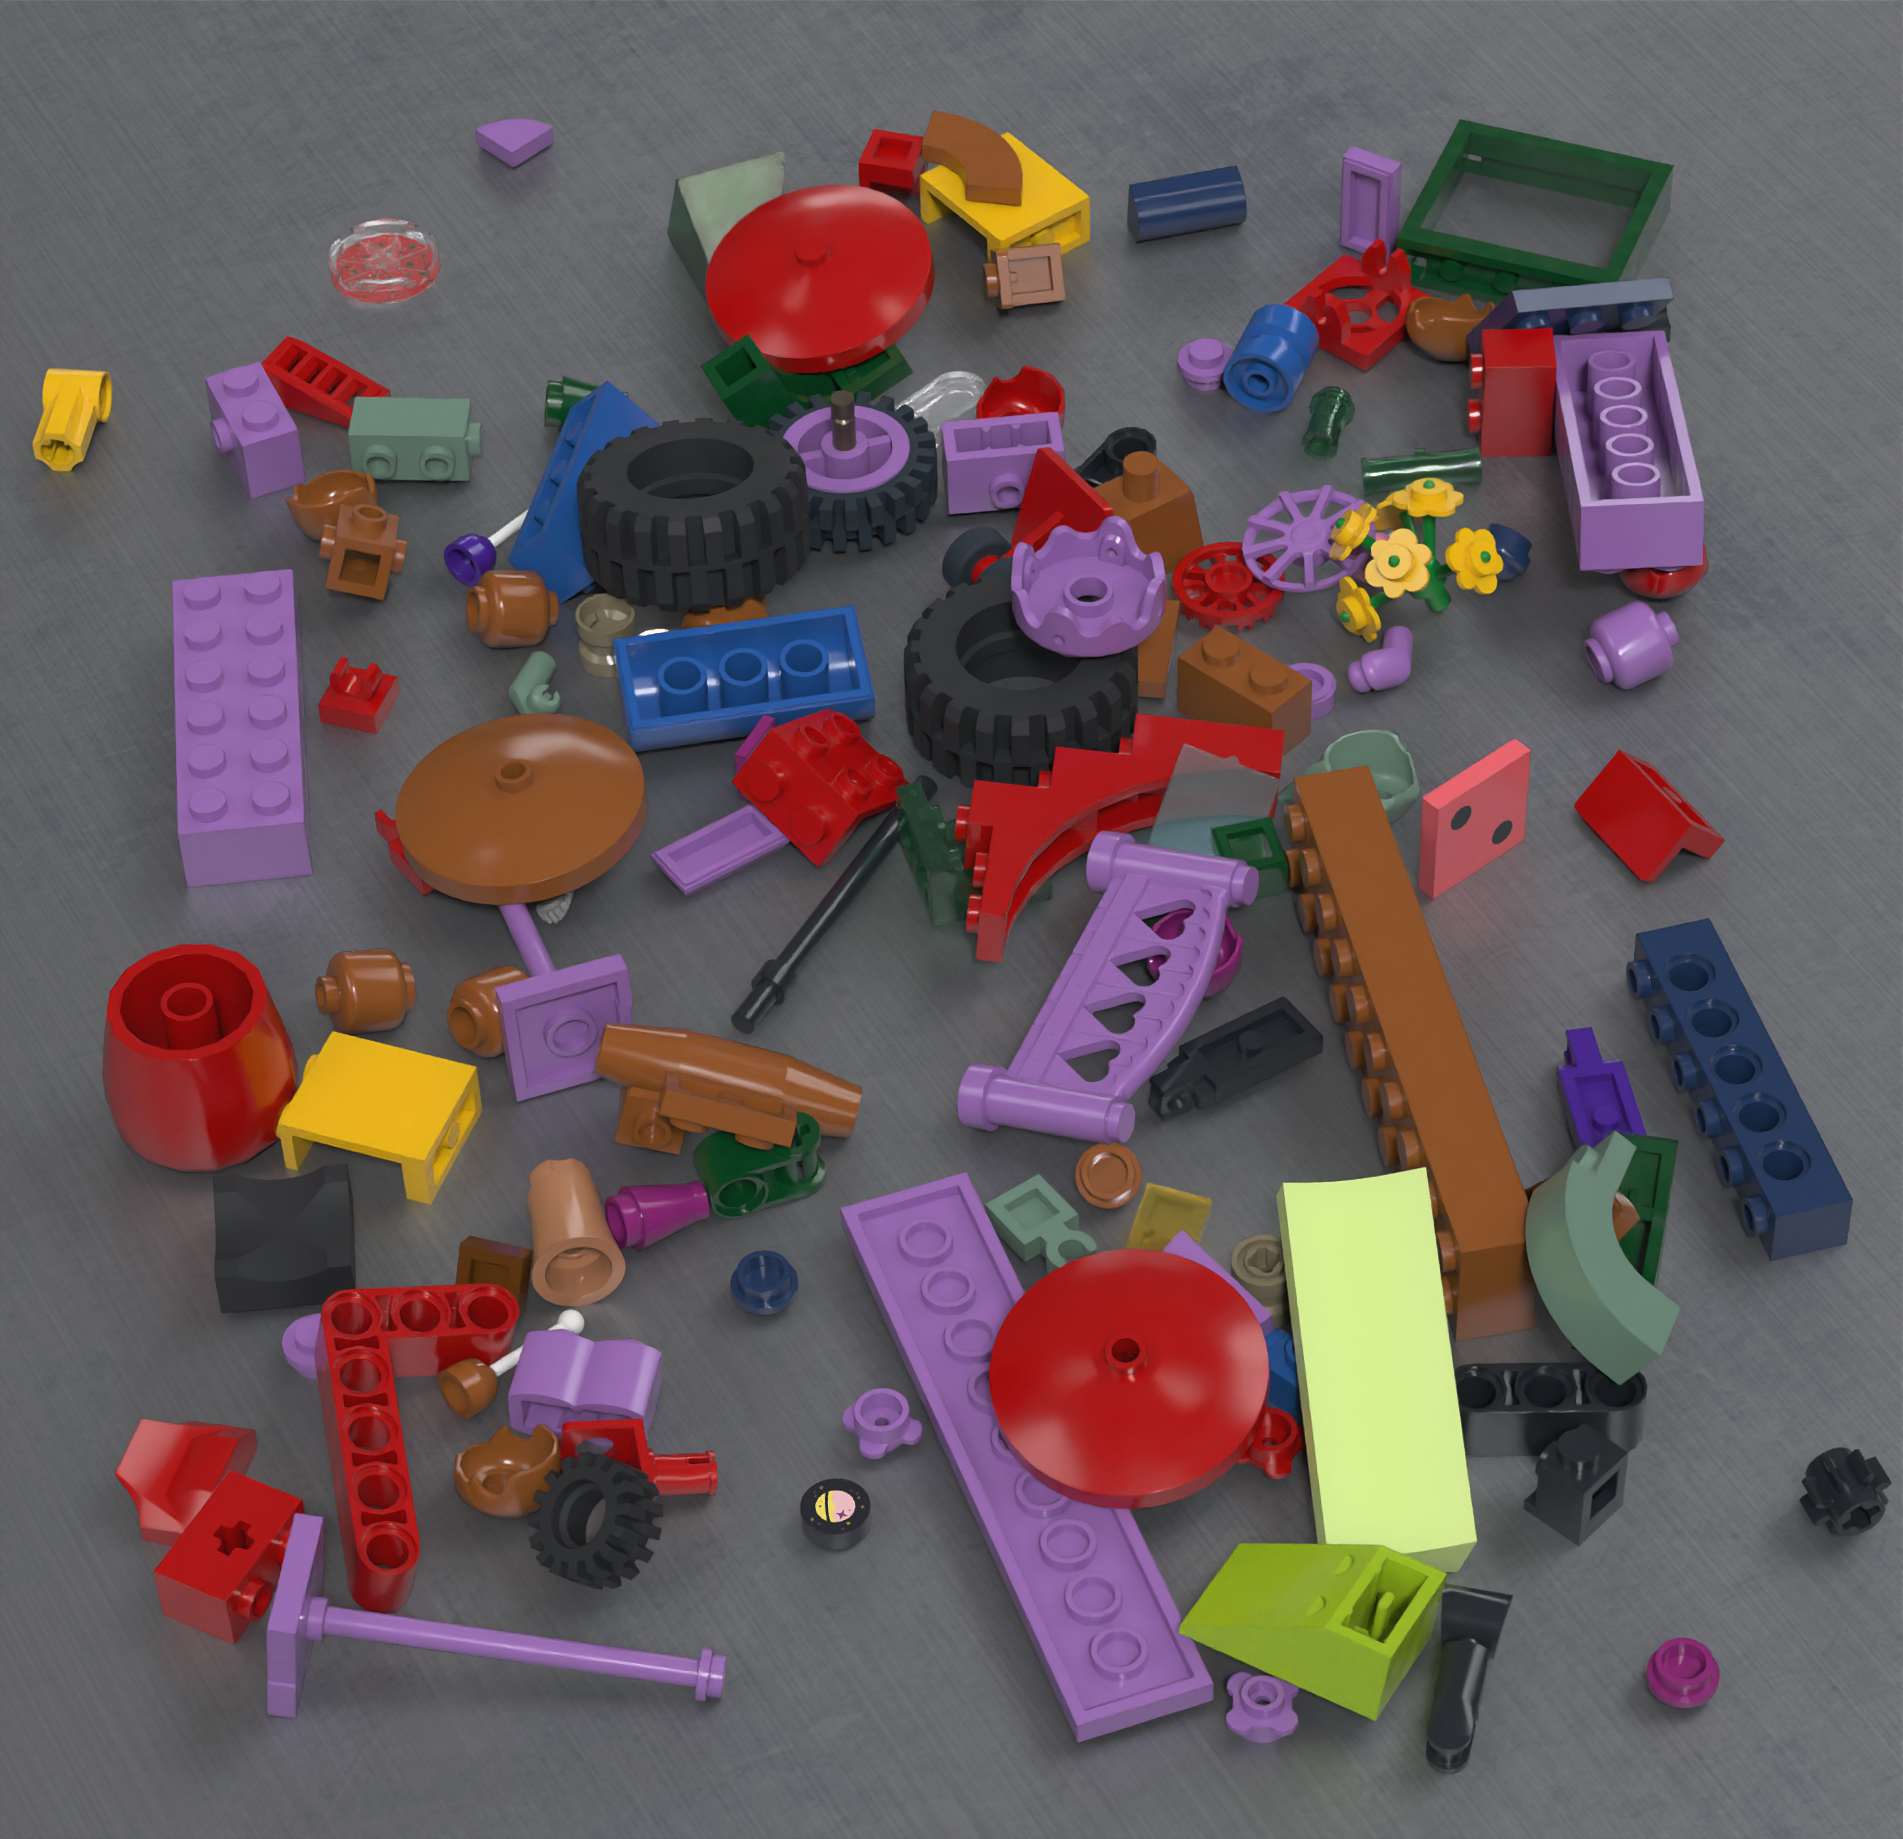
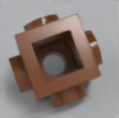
M341 504L337 524L325 523L319 549L318 558L329 560L325 588L384 600L390 573L401 575L407 547V540L397 538L399 516L388 514L384 509L371 504H358L356 506Z

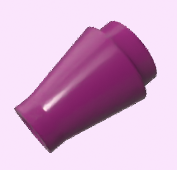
M699 1181L685 1184L622 1186L617 1195L607 1197L605 1202V1217L618 1247L623 1249L632 1246L636 1251H641L694 1222L708 1219L710 1213L707 1193Z

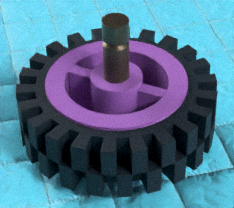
M841 390L833 391L830 397V404H824L821 395L817 394L808 397L809 410H805L796 401L786 406L787 418L778 413L769 419V430L774 436L780 435L786 439L802 457L806 466L812 541L810 547L821 549L825 539L832 538L834 551H847V539H858L860 550L873 548L872 535L878 534L884 544H888L896 540V527L908 534L916 529V518L924 521L930 514V504L935 505L938 488L936 439L933 431L928 432V422L922 416L914 419V409L907 404H903L895 411L894 398L883 395L876 405H872L871 392L858 391L856 402H854V395L851 392Z

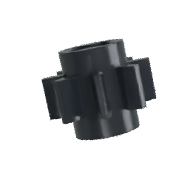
M1839 1447L1825 1451L1809 1464L1806 1469V1478H1803L1801 1481L1808 1493L1802 1496L1799 1501L1814 1527L1826 1523L1831 1534L1839 1532L1844 1536H1854L1871 1529L1882 1519L1885 1513V1505L1889 1502L1883 1490L1892 1483L1876 1456L1865 1460L1859 1449L1851 1451L1848 1448Z

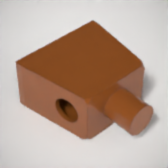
M1138 451L1127 455L1123 460V475L1094 488L1113 508V516L1126 520L1132 529L1137 546L1144 554L1148 555L1156 551L1161 554L1165 575L1174 571L1178 563L1187 554L1204 546L1194 494L1190 487L1162 461H1159L1154 454Z

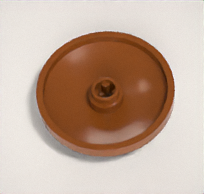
M551 713L522 714L495 719L469 728L446 740L428 753L412 770L402 786L396 804L395 820L399 840L407 862L413 871L428 885L451 897L469 902L514 905L563 895L595 880L617 864L634 845L643 829L648 812V794L642 766L637 755L625 740L615 732L600 724L575 716Z

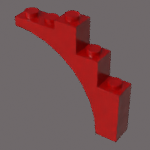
M1136 713L1133 738H1120L1119 753L1056 746L1053 770H1040L1038 787L974 780L971 804L958 805L954 842L966 843L964 869L974 870L973 888L983 889L982 895L970 894L966 921V932L978 933L976 960L1002 962L1011 928L1030 897L1058 869L1088 851L1096 835L1103 830L1126 834L1133 830L1175 820L1215 816L1275 818L1285 730Z

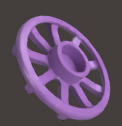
M1323 484L1322 489L1304 490L1289 494L1288 490L1280 492L1278 500L1267 505L1256 516L1251 514L1247 520L1248 527L1243 538L1242 552L1248 569L1265 585L1285 592H1314L1339 584L1341 578L1345 576L1351 577L1368 560L1371 552L1363 547L1355 561L1349 557L1344 561L1338 559L1334 561L1329 557V552L1335 543L1330 538L1337 519L1349 509L1356 512L1365 502L1362 499L1357 500L1348 494L1334 491L1332 485ZM1316 502L1309 517L1302 516L1296 506ZM1329 503L1345 507L1327 519H1322ZM1286 510L1293 523L1285 524L1270 519ZM1372 521L1367 535L1376 540L1375 523ZM1260 531L1283 536L1255 544ZM1286 550L1266 572L1256 562V559L1263 555ZM1329 559L1342 569L1340 573L1316 581L1315 567ZM1291 563L1304 567L1305 583L1279 581V578Z

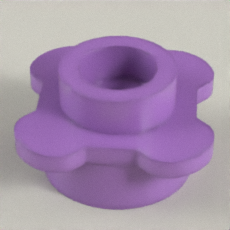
M877 1388L869 1390L857 1399L855 1405L846 1408L842 1414L843 1427L848 1431L854 1432L860 1441V1454L869 1459H880L885 1456L886 1452L894 1450L900 1444H916L923 1435L921 1422L912 1419L909 1415V1404L906 1398L892 1389Z
M1238 1672L1229 1678L1227 1692L1233 1697V1709L1226 1715V1724L1232 1732L1242 1735L1250 1741L1267 1743L1275 1741L1282 1736H1287L1297 1729L1299 1718L1292 1710V1699L1298 1695V1686L1276 1676L1258 1675L1253 1677L1247 1672ZM1267 1701L1269 1704L1259 1705L1256 1702Z

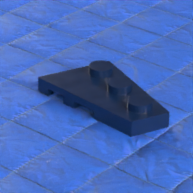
M1669 277L1512 291L1467 335L1470 353L1478 354L1481 352L1482 329L1553 328V335H1578L1622 327L1625 330H1633L1648 326L1656 320V315L1674 299Z

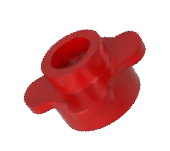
M1267 1407L1263 1422L1255 1439L1244 1455L1238 1460L1237 1464L1250 1463L1255 1468L1264 1471L1265 1475L1271 1479L1287 1477L1292 1472L1291 1462L1296 1454L1306 1450L1304 1427L1297 1425L1294 1418L1286 1411Z

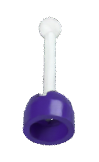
M529 509L489 538L469 533L460 536L449 544L444 550V561L452 576L464 585H476L479 578L486 571L492 570L496 565L497 551L495 548L521 529Z

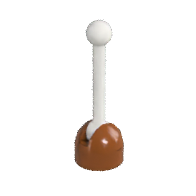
M565 1310L560 1314L557 1324L548 1330L565 1329L579 1334L584 1328V1318L577 1310ZM523 1345L490 1366L485 1365L480 1360L468 1358L458 1361L440 1372L438 1375V1386L449 1408L457 1416L465 1420L471 1419L485 1410L496 1398L498 1389L497 1377L518 1364Z

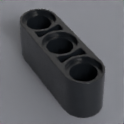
M1591 1362L1474 1363L1462 1365L1454 1370L1465 1455L1541 1456L1544 1450L1553 1441L1559 1440L1563 1433L1568 1430L1577 1429L1583 1423L1627 1452L1636 1448L1642 1440L1648 1385L1645 1377L1640 1372L1619 1385Z

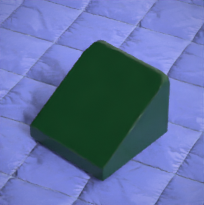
M1271 817L1210 829L1214 856L1244 860L1248 866L1257 869L1259 886L1254 900L1285 893L1289 865Z

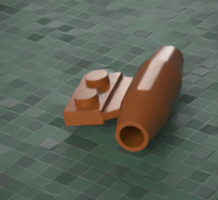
M606 1022L593 1069V1074L625 1088L638 1087L661 1092L659 1114L670 1117L669 1122L680 1129L695 1133H706L709 1127L735 1133L734 1138L738 1142L757 1149H772L774 1143L790 1147L797 1125V1111L814 1117L819 1124L821 1136L850 1138L862 1096L861 1086L788 1054L684 1028Z

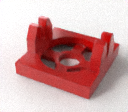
M1379 238L1367 248L1362 255L1361 261L1343 254L1283 304L1304 313L1313 322L1319 334V348L1365 371L1409 336L1405 322L1409 304L1419 297H1432L1410 286L1411 267L1403 250L1399 248L1390 254L1386 263L1387 252L1385 243ZM1345 286H1357L1369 292L1362 299L1352 298L1342 300L1331 294L1337 288ZM1387 302L1396 305L1398 308V315L1392 323L1378 317V309ZM1360 311L1369 315L1370 319L1364 323L1352 324L1348 312Z

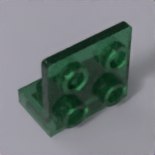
M920 782L896 787L898 841L932 926L967 919L970 894L982 895L983 889L973 888L974 870L964 869L966 843L954 842L956 819L945 821L939 804L929 805ZM1049 878L1030 897L1025 906L1049 901L1053 898V886Z

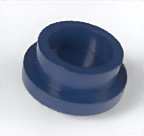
M763 1250L748 1254L739 1262L737 1269L731 1277V1293L734 1301L743 1310L753 1314L768 1315L786 1309L794 1302L799 1290L798 1276L795 1269L784 1256L773 1251Z

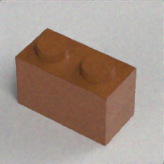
M1219 625L1178 656L1177 710L1189 718L1200 721L1285 730L1282 757L1311 734L1312 680Z

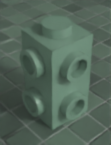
M355 397L348 431L352 469L363 474L369 473L374 480L470 481L474 457H483L484 453L483 422H474L471 398Z

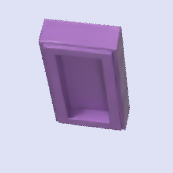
M1353 145L1343 155L1340 221L1341 246L1364 254L1367 248L1379 238L1385 243L1387 252L1386 262L1390 254L1397 250L1402 163Z

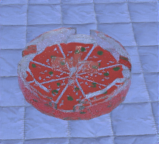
M383 218L362 222L352 227V235L342 241L339 236L331 244L327 256L333 286L345 297L368 304L385 305L406 301L423 293L436 281L441 267L439 249L435 237L428 231L427 236L419 232L417 224L400 219Z

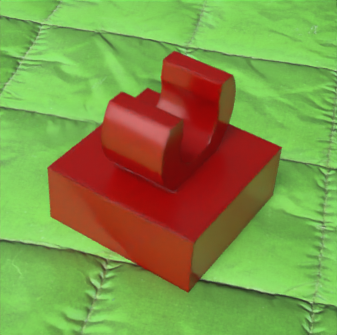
M341 657L330 675V685L318 704L320 721L326 724L377 734L400 694L398 677L382 673L378 664L370 663L367 670L349 666L348 658Z

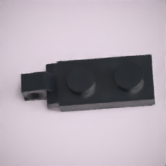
M1282 996L1180 1045L1179 1055L1167 1064L1169 1068L1150 1077L1149 1105L1163 1120L1190 1111L1195 1103L1200 1108L1209 1107L1213 1103L1217 1104L1322 1053L1324 1036L1286 997Z

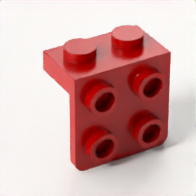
M825 709L771 728L731 781L817 867L831 862L864 818L894 807L905 797L907 790L911 786L903 778L904 773L900 766L891 758L879 754L860 735L859 727L851 718L830 709Z

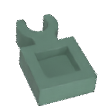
M1040 1174L985 1203V1211L995 1232L1024 1262L1042 1254L1046 1258L1047 1274L1067 1264L1066 1258L1075 1257L1080 1259L1097 1253V1245L1093 1238L1079 1231V1214Z

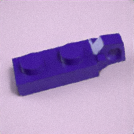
M1592 1027L1566 1030L1567 1049L1564 1051L1566 1065L1557 1066V1089L1576 1150L1584 1144L1594 1148L1609 1136L1611 1130L1647 1135L1623 1061L1616 1062L1615 1058L1602 1060Z

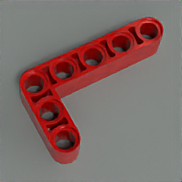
M479 1283L347 1289L338 1291L328 1297L322 1306L314 1359L347 1582L352 1599L360 1607L370 1612L389 1613L398 1610L406 1604L411 1596L420 1556L419 1534L394 1378L438 1376L440 1372L454 1363L468 1358L480 1360L485 1365L490 1366L511 1352L519 1318V1305L516 1298L501 1286ZM368 1506H377L382 1508V1510L373 1509ZM375 1565H386L393 1569H382Z

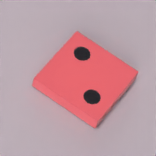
M1517 739L1504 744L1423 796L1418 888L1432 899H1435L1524 841L1531 750Z

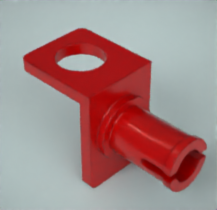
M642 1418L570 1421L562 1425L560 1435L561 1461L569 1456L579 1460V1453L575 1449L581 1442L597 1437L606 1438L614 1444L602 1455L645 1472L649 1476L646 1481L656 1484L660 1494L656 1497L716 1495L718 1467L713 1450L702 1453L654 1455L652 1448L647 1447Z

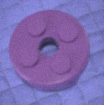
M1118 516L1107 517L1099 529L1090 533L1078 532L1065 525L1058 526L1053 529L1048 541L1036 553L1033 546L1023 542H1019L1015 548L1011 577L1012 611L1018 626L1027 637L1040 646L1065 657L1107 656L1137 646L1150 637L1160 625L1166 609V575L1163 559L1158 551L1146 555L1139 549L1132 529L1126 520ZM1089 595L1096 601L1082 602L1077 600V598Z

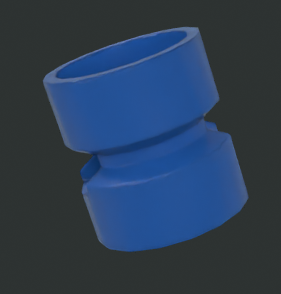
M1281 304L1265 305L1256 310L1223 370V381L1228 393L1241 405L1258 412H1278L1287 407L1319 348V334L1313 322L1304 313L1293 307Z

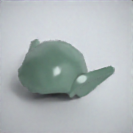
M1363 730L1343 735L1327 747L1317 763L1308 767L1299 775L1304 776L1368 765L1389 824L1402 818L1419 799L1421 793L1420 781L1415 770V763L1409 753L1408 745L1399 736V733L1393 731ZM1293 782L1279 792L1277 797L1280 803L1293 804Z

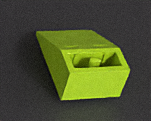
M1239 1543L1180 1624L1178 1633L1376 1721L1432 1636L1447 1573L1384 1545Z

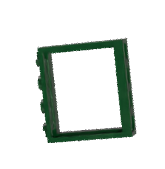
M1460 119L1397 237V249L1399 248L1405 252L1411 267L1410 285L1456 296L1469 294L1471 299L1487 303L1493 302L1498 305L1512 291L1637 280L1670 211L1674 165ZM1469 154L1482 157L1481 161L1468 159ZM1464 172L1635 209L1606 269L1434 231ZM1419 258L1427 259L1426 267L1416 265Z

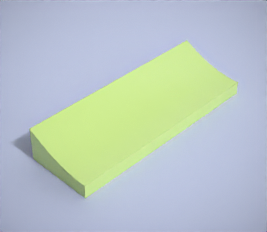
M1426 1167L1355 1180L1282 1183L1276 1198L1318 1544L1384 1545L1443 1572H1458L1477 1543Z

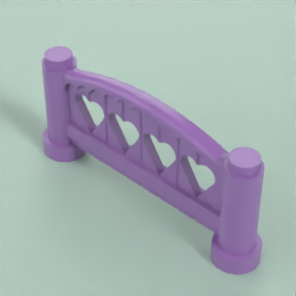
M1106 830L1099 832L1091 844L1086 865V877L1090 890L1093 893L1103 894L1098 908L1095 909L1085 931H1083L1073 953L1066 962L1060 977H1058L1047 997V1001L1042 1006L1008 1071L1002 1066L980 1062L973 1063L966 1070L960 1083L957 1098V1111L961 1124L965 1127L991 1132L995 1131L1000 1125L1105 1145H1111V1142H1127L1134 1129L1135 1109L1131 1103L1126 1102L1162 1064L1193 1019L1206 993L1217 963L1224 933L1226 912L1229 907L1238 908L1241 904L1250 905L1253 903L1259 886L1257 869L1248 866L1244 860L1137 844L1130 834ZM1183 908L1194 910V913L1183 921L1184 932L1179 937L1171 940L1160 938L1142 921V919ZM1160 954L1170 957L1165 964L1158 967L1159 979L1149 986L1135 985L1116 967ZM1133 1001L1145 1003L1140 1011L1132 1015L1135 1022L1134 1026L1122 1034L1111 1033L1091 1014ZM1106 1049L1120 1051L1116 1058L1107 1063L1109 1068L1108 1075L1097 1082L1085 1081L1065 1061Z

